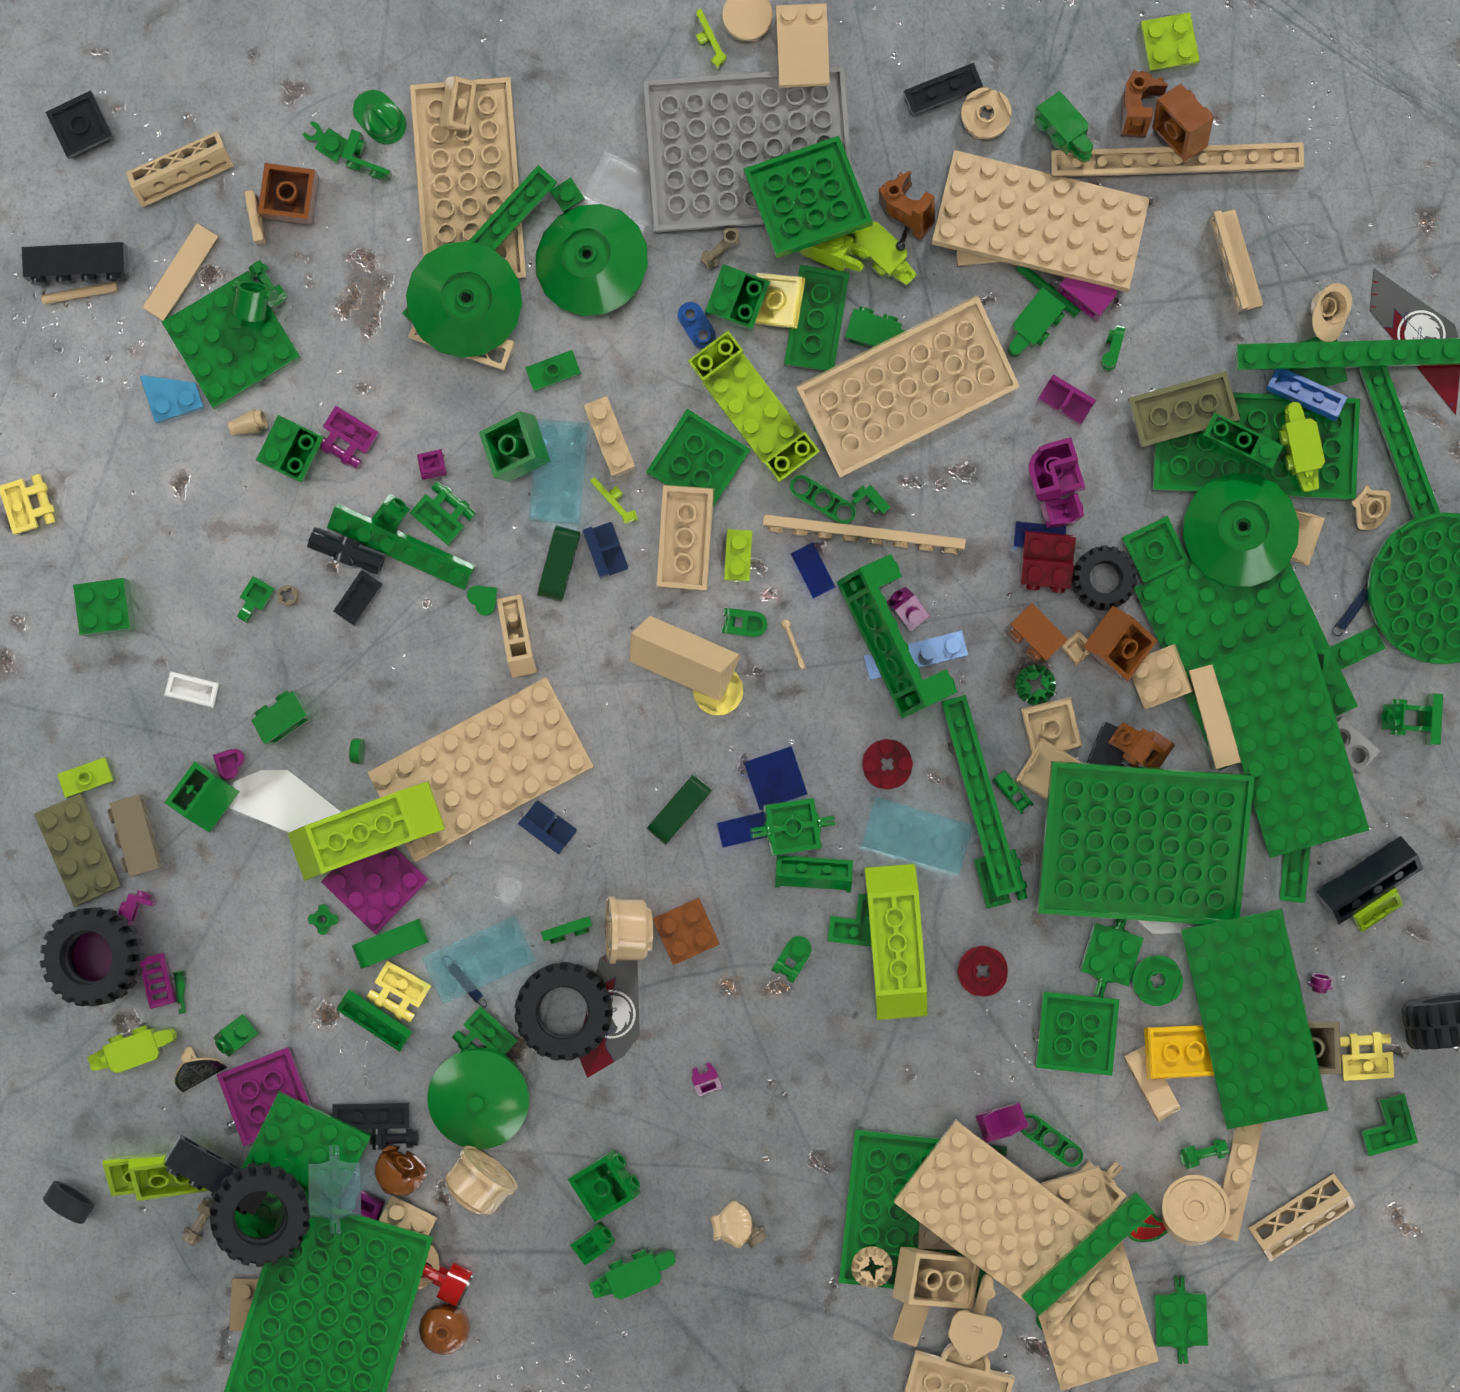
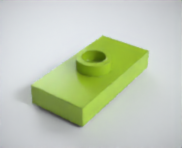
M107 757L57 774L65 798L115 781Z
M1394 888L1352 917L1357 928L1364 932L1404 904L1398 890Z

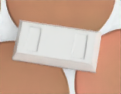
M170 671L164 696L214 708L220 683Z

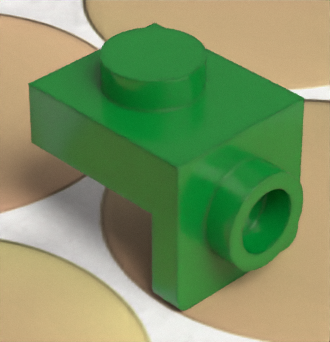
M390 494L372 519L396 529L410 511V508L400 498Z
M242 1014L219 1031L213 1038L218 1050L226 1054L227 1057H230L256 1037L258 1033Z

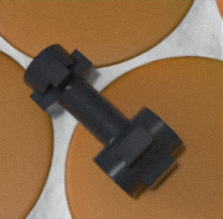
M413 1128L406 1129V1133L387 1134V1129H372V1134H370L372 1150H383L388 1144L406 1143V1148H413V1146H418L419 1144L418 1130H413Z

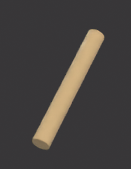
M116 281L43 294L41 299L43 305L116 292L118 291V285Z

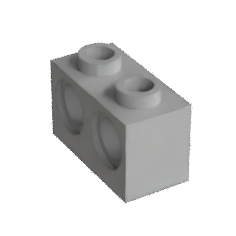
M1338 717L1337 722L1340 732L1344 737L1343 742L1352 772L1360 774L1380 753V750L1344 717ZM1354 749H1359L1362 753V760L1359 763H1355L1351 758V753Z

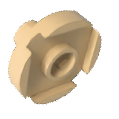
M987 87L974 90L967 96L962 105L961 121L964 128L976 139H993L998 137L1010 123L1012 113L1010 102L1000 91L997 92ZM983 107L986 110L993 111L989 120L980 117Z

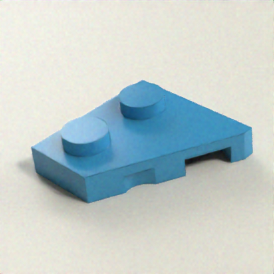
M145 375L140 376L155 423L205 408L198 386L194 382Z

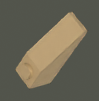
M518 594L496 599L507 662L512 678L537 673L522 595Z

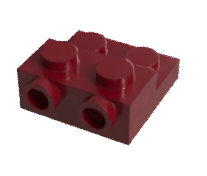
M1025 531L1020 584H1024L1025 589L1040 590V586L1050 587V591L1056 593H1064L1065 588L1071 589L1076 535Z

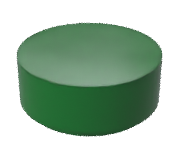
M353 738L349 748L350 762L362 764L365 755V741L361 738Z

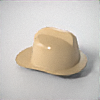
M1340 283L1330 284L1324 290L1318 292L1311 301L1312 328L1315 335L1321 341L1333 342L1343 331L1352 307V296L1350 290L1345 285Z

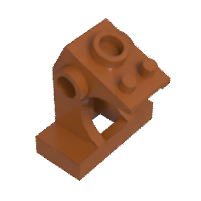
M1133 70L1123 92L1121 136H1147L1153 117V107H1144L1141 100L1148 96H1162L1165 94L1168 83L1163 82L1164 79L1162 77L1155 79L1147 72Z
M908 171L904 174L900 172L897 175L898 178L885 182L879 188V202L887 215L911 228L912 235L922 240L935 223V196L926 191L920 200L909 199L905 196V193L912 185V172Z
M1124 722L1121 723L1108 742L1124 753L1122 758L1129 763L1128 766L1160 768L1175 747L1173 742L1154 730L1151 733L1144 728L1139 731ZM1153 751L1154 753H1153L1152 756L1149 758V760L1146 762L1145 760L1148 758V756L1150 755V753Z

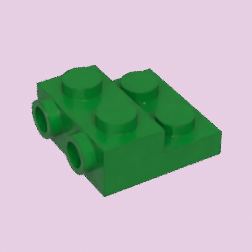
M614 1149L567 1179L594 1222L630 1202L641 1193L639 1190V1180L634 1175L630 1176L625 1168L627 1165L625 1158L620 1153L616 1154Z

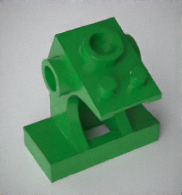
M1428 694L1427 706L1407 705V700L1392 699V704H1383L1381 714L1382 729L1390 730V735H1406V731L1426 732L1425 745H1441L1443 694ZM1405 711H1417L1416 726L1404 724Z

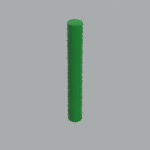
M1022 266L1017 268L1016 271L1038 289L1045 288L1066 305L1064 310L1074 318L1079 314L1081 309L1030 268Z

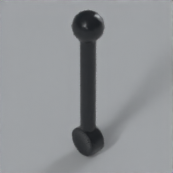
M905 226L900 241L896 243L898 251L905 249V240L910 229L908 226Z

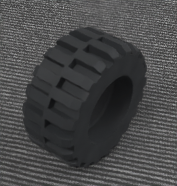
M102 907L77 909V911L64 914L63 919H58L52 924L54 929L46 932L44 939L47 940L46 945H41L40 953L44 954V960L40 961V967L46 968L47 974L43 975L46 983L52 982L51 990L55 994H62V1000L68 1003L74 1002L76 1006H99L123 998L128 994L127 990L134 988L137 984L135 978L136 976H141L143 968L139 967L140 961H145V953H140V946L144 944L142 938L137 939L135 935L138 932L135 925H129V919L124 915H117L116 911L103 909ZM90 932L98 933L105 938L112 952L111 967L106 976L98 981H89L82 977L73 961V951L77 941L82 935Z
M570 962L547 965L533 973L518 992L514 1015L515 1023L518 1025V1032L526 1041L525 1044L530 1049L533 1048L537 1051V1054L542 1057L546 1056L551 1058L550 1060L570 1061L581 1058L597 1048L610 1029L613 1016L611 995L604 981L594 971L585 968L583 965ZM560 987L572 988L584 997L588 1007V1016L585 1024L579 1031L570 1035H558L548 1030L543 1024L540 1016V1006L543 998L553 989Z
M1460 992L1425 997L1406 1002L1403 1005L1401 1012L1406 1043L1411 1049L1434 1050L1460 1047Z
M262 1162V1165L251 1163L247 1164L248 1167L241 1169L238 1167L234 1169L233 1174L229 1177L226 1175L221 1180V1185L218 1188L216 1187L213 1199L210 1202L209 1219L211 1231L217 1241V1245L222 1251L224 1250L229 1258L232 1260L238 1259L243 1265L249 1266L250 1263L256 1264V1267H264V1263L271 1262L272 1265L280 1263L279 1259L284 1256L287 1259L293 1254L292 1250L295 1247H300L303 1242V1236L307 1235L310 1210L303 1187L291 1173L288 1174L280 1166L272 1167L270 1163ZM257 1191L274 1194L284 1207V1219L281 1226L274 1233L265 1237L245 1235L235 1222V1210L239 1201L246 1195Z

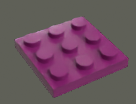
M394 847L334 869L321 883L376 935L429 879L405 855Z
M290 1047L217 1074L243 1146L254 1143L279 1091L312 1106Z

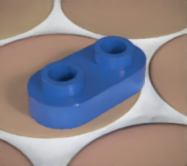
M686 302L681 305L678 310V320L692 344L702 350L716 340V332L697 303ZM689 310L695 312V316L691 319L685 315ZM706 332L708 338L701 340L698 337L699 333Z

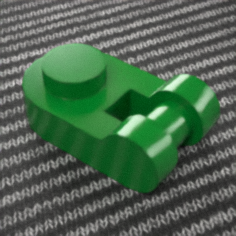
M1116 325L1115 330L1110 329L1106 343L1111 344L1109 352L1103 355L1101 367L1104 371L1110 372L1115 369L1126 327Z
M724 608L725 624L721 627L722 634L759 637L766 632L768 626L767 619L762 613ZM736 617L743 618L742 628L734 627Z
M803 936L792 937L787 942L771 971L776 974L780 972L787 977L786 980L794 983L811 954L812 948L809 940ZM788 957L796 961L793 968L784 964Z

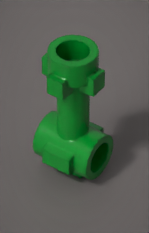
M261 260L250 265L248 269L252 279L258 278L261 284L279 291L277 300H268V305L270 307H277L285 302L284 299L288 296L280 284L276 287L266 274V271L269 270L267 265L263 264Z
M1217 1139L1213 1141V1146L1199 1150L1195 1149V1145L1180 1149L1181 1155L1179 1156L1182 1165L1189 1169L1199 1166V1160L1215 1155H1217L1218 1159L1225 1158V1155L1229 1154L1225 1139L1221 1141Z

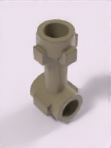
M726 228L722 232L724 238L710 252L705 250L700 261L710 270L713 267L716 268L720 263L717 259L729 246H737L740 243L739 230L736 228Z
M205 1197L196 1209L200 1212L191 1228L186 1226L183 1231L182 1239L195 1246L196 1242H200L203 1237L199 1233L210 1217L209 1207L212 1201L211 1198L209 1200Z

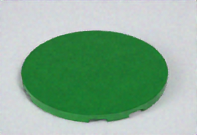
M1435 512L1407 521L1387 537L1378 549L1370 567L1367 593L1369 608L1376 626L1392 646L1403 654L1419 661L1432 664H1454L1460 662L1459 513Z

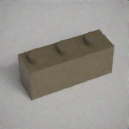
M136 795L109 803L111 809H108V816L112 824L115 823L117 829L114 837L117 847L122 848L124 858H121L124 872H128L129 877L162 869L163 865L144 795Z

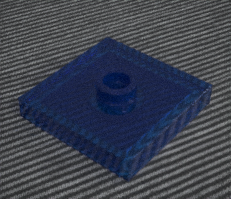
M792 746L744 762L759 810H762L764 805L783 803L808 794Z

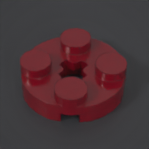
M890 739L876 741L867 748L863 755L862 768L864 776L870 784L877 788L889 790L900 787L911 775L913 766L911 754L905 745L899 741ZM883 758L886 760L892 758L893 770L886 769L883 771L881 769L883 766L881 760Z
M983 945L972 947L959 960L957 967L959 982L966 991L973 995L982 997L994 995L1007 982V961L998 950ZM978 965L982 967L988 965L987 972L989 975L987 977L983 975L978 977L976 975L978 973Z

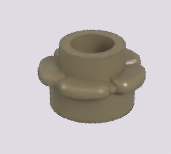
M756 1225L752 1228V1234L746 1242L751 1249L767 1237L763 1231L764 1227L759 1229Z

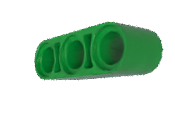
M805 475L795 476L791 480L789 486L790 493L801 503L834 523L849 525L854 521L856 509L847 500ZM798 481L805 482L808 486L807 492L804 494L797 493L794 490V484ZM818 495H827L830 503L826 507L818 506L815 502V498ZM842 507L848 508L851 512V517L848 520H841L837 515L838 509Z
M419 918L354 944L352 949L360 969H363L428 943L429 940Z
M1024 1112L1026 1119H1035L1036 1126L1031 1131L1021 1130L1023 1135L1068 1167H1076L1082 1162L1083 1152L1076 1143L1036 1114ZM1048 1133L1056 1134V1142L1051 1146H1047L1043 1142L1044 1136ZM1069 1148L1077 1150V1156L1072 1161H1067L1064 1158V1153Z

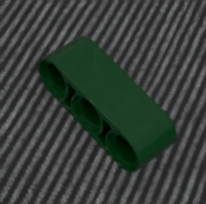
M558 525L555 526L537 596L559 602L563 601L581 531Z
M694 773L646 829L666 845L713 789Z

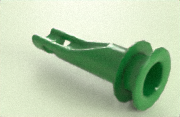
M186 970L171 972L174 974V978L171 979H174L177 1004H181V1008L178 1009L179 1014L186 1013L184 1004V978L187 977L184 976V972Z

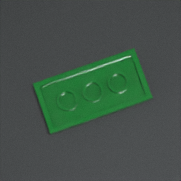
M800 265L798 277L805 278V285L797 329H789L784 360L785 366L823 372L835 367L850 272Z

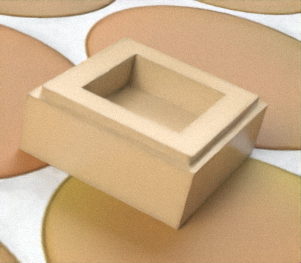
M1080 630L1060 647L1075 666L1090 654L1083 648L1087 638Z

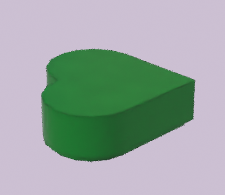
M473 586L467 592V599L470 603L476 605V610L479 614L489 616L496 608L498 588Z

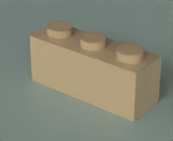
M605 396L583 405L612 478L614 479L636 470L608 397Z

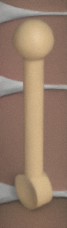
M785 619L781 622V626L787 632L800 669H805V664L790 629L791 622Z

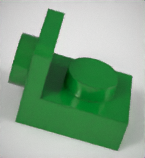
M871 484L867 488L862 485L852 494L855 498L851 501L854 507L866 497L868 499L866 505L874 514L880 512L883 516L891 508Z
M600 1221L591 1230L573 1241L570 1246L582 1263L587 1265L606 1252L615 1243V1239L610 1229L605 1227Z

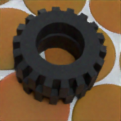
M1104 545L1092 548L1082 555L1074 566L1072 577L1073 591L1079 596L1080 602H1084L1089 608L1102 611L1110 610L1112 606L1119 607L1127 602L1136 590L1135 585L1138 583V579H1136L1137 568H1134L1133 559H1129L1127 553L1118 550L1117 547ZM1101 563L1111 565L1119 576L1118 586L1109 593L1097 591L1090 581L1092 569Z

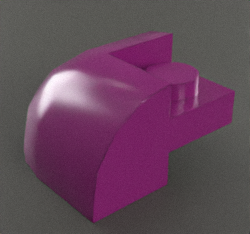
M1071 437L1038 447V450L1031 457L1028 466L1031 482L1039 501L1061 499V496L1085 490V483Z

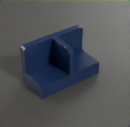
M612 522L595 528L591 526L583 529L600 579L628 569Z
M536 801L518 823V825L557 854L562 852L577 832L575 827L540 801Z

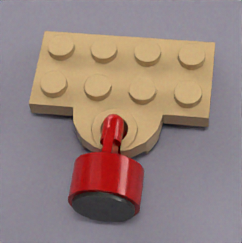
M391 1195L379 1221L429 1235L438 1217ZM431 1244L418 1289H423L432 1283L440 1287L436 1297L456 1307L460 1305L474 1275L472 1271L454 1262L450 1270L441 1266L439 1254Z

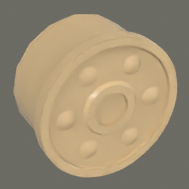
M608 896L605 909V945L608 963L615 964L616 961L644 960L647 957L648 951L652 950L653 944L651 908H647V904L643 899H616L615 896Z
M465 1146L461 1150L460 1158L446 1174V1184L449 1193L459 1204L475 1214L490 1215L495 1213L507 1196L512 1195L518 1188L515 1179L506 1168L487 1153L472 1146Z
M1188 1175L1179 1178L1169 1186L1162 1200V1222L1168 1234L1177 1242L1188 1246L1202 1245L1211 1241L1223 1231L1229 1219L1230 1204L1226 1193L1219 1184L1205 1176Z

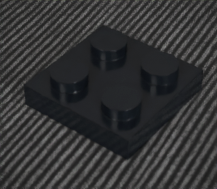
M91 90L45 112L68 159L114 138Z

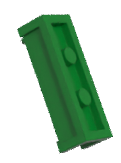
M777 855L775 888L791 886L846 890L847 893H851L853 860Z

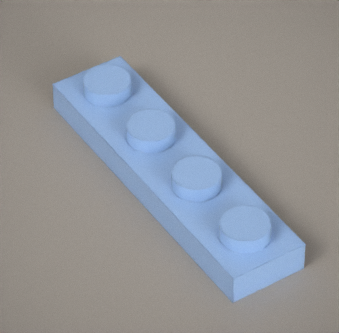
M962 631L908 644L909 652L919 668L968 656ZM864 655L869 680L881 678L882 676L872 655Z

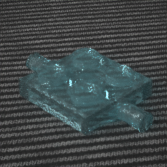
M333 1145L329 1146V1161L322 1164H308L310 1217L330 1219V1234H335V1224L336 1234H341L340 1218L361 1216L360 1163L340 1161V1146L335 1145V1155L333 1154Z

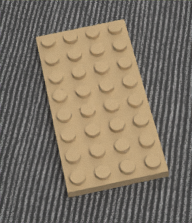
M511 77L472 80L477 82L469 132L439 127L446 82L410 85L423 257L443 244L469 241L519 186ZM521 222L495 252L509 262L518 279H525L526 265L523 226Z
M954 150L931 244L1128 293L1150 198L1062 176L1052 177L1050 173Z
M976 295L795 387L837 475L842 477L1019 388L1020 385L981 300Z
M546 677L367 772L380 798L429 781L446 829L405 843L413 861L416 862L593 768L594 765Z
M956 1119L893 1200L895 1204L1024 1302L1026 1301L1022 1298L1021 1294L1096 1227V1225ZM1119 1244L1041 1315L1058 1326L1118 1248Z
M1099 1165L1040 1183L1096 1226L1113 1212ZM1122 1241L1058 1326L1043 1315H1038L1061 1391L1159 1361Z

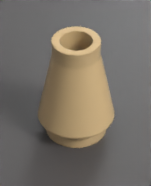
M252 409L242 416L228 421V428L232 436L262 433L264 429L268 428V423L262 409Z

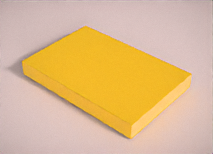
M1203 1025L1144 1028L1147 1079L1215 1076Z

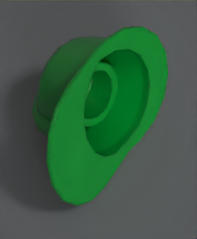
M368 90L358 95L353 104V115L357 123L376 142L385 145L393 144L400 140L405 134L407 125L405 116L395 103L383 92L377 90Z

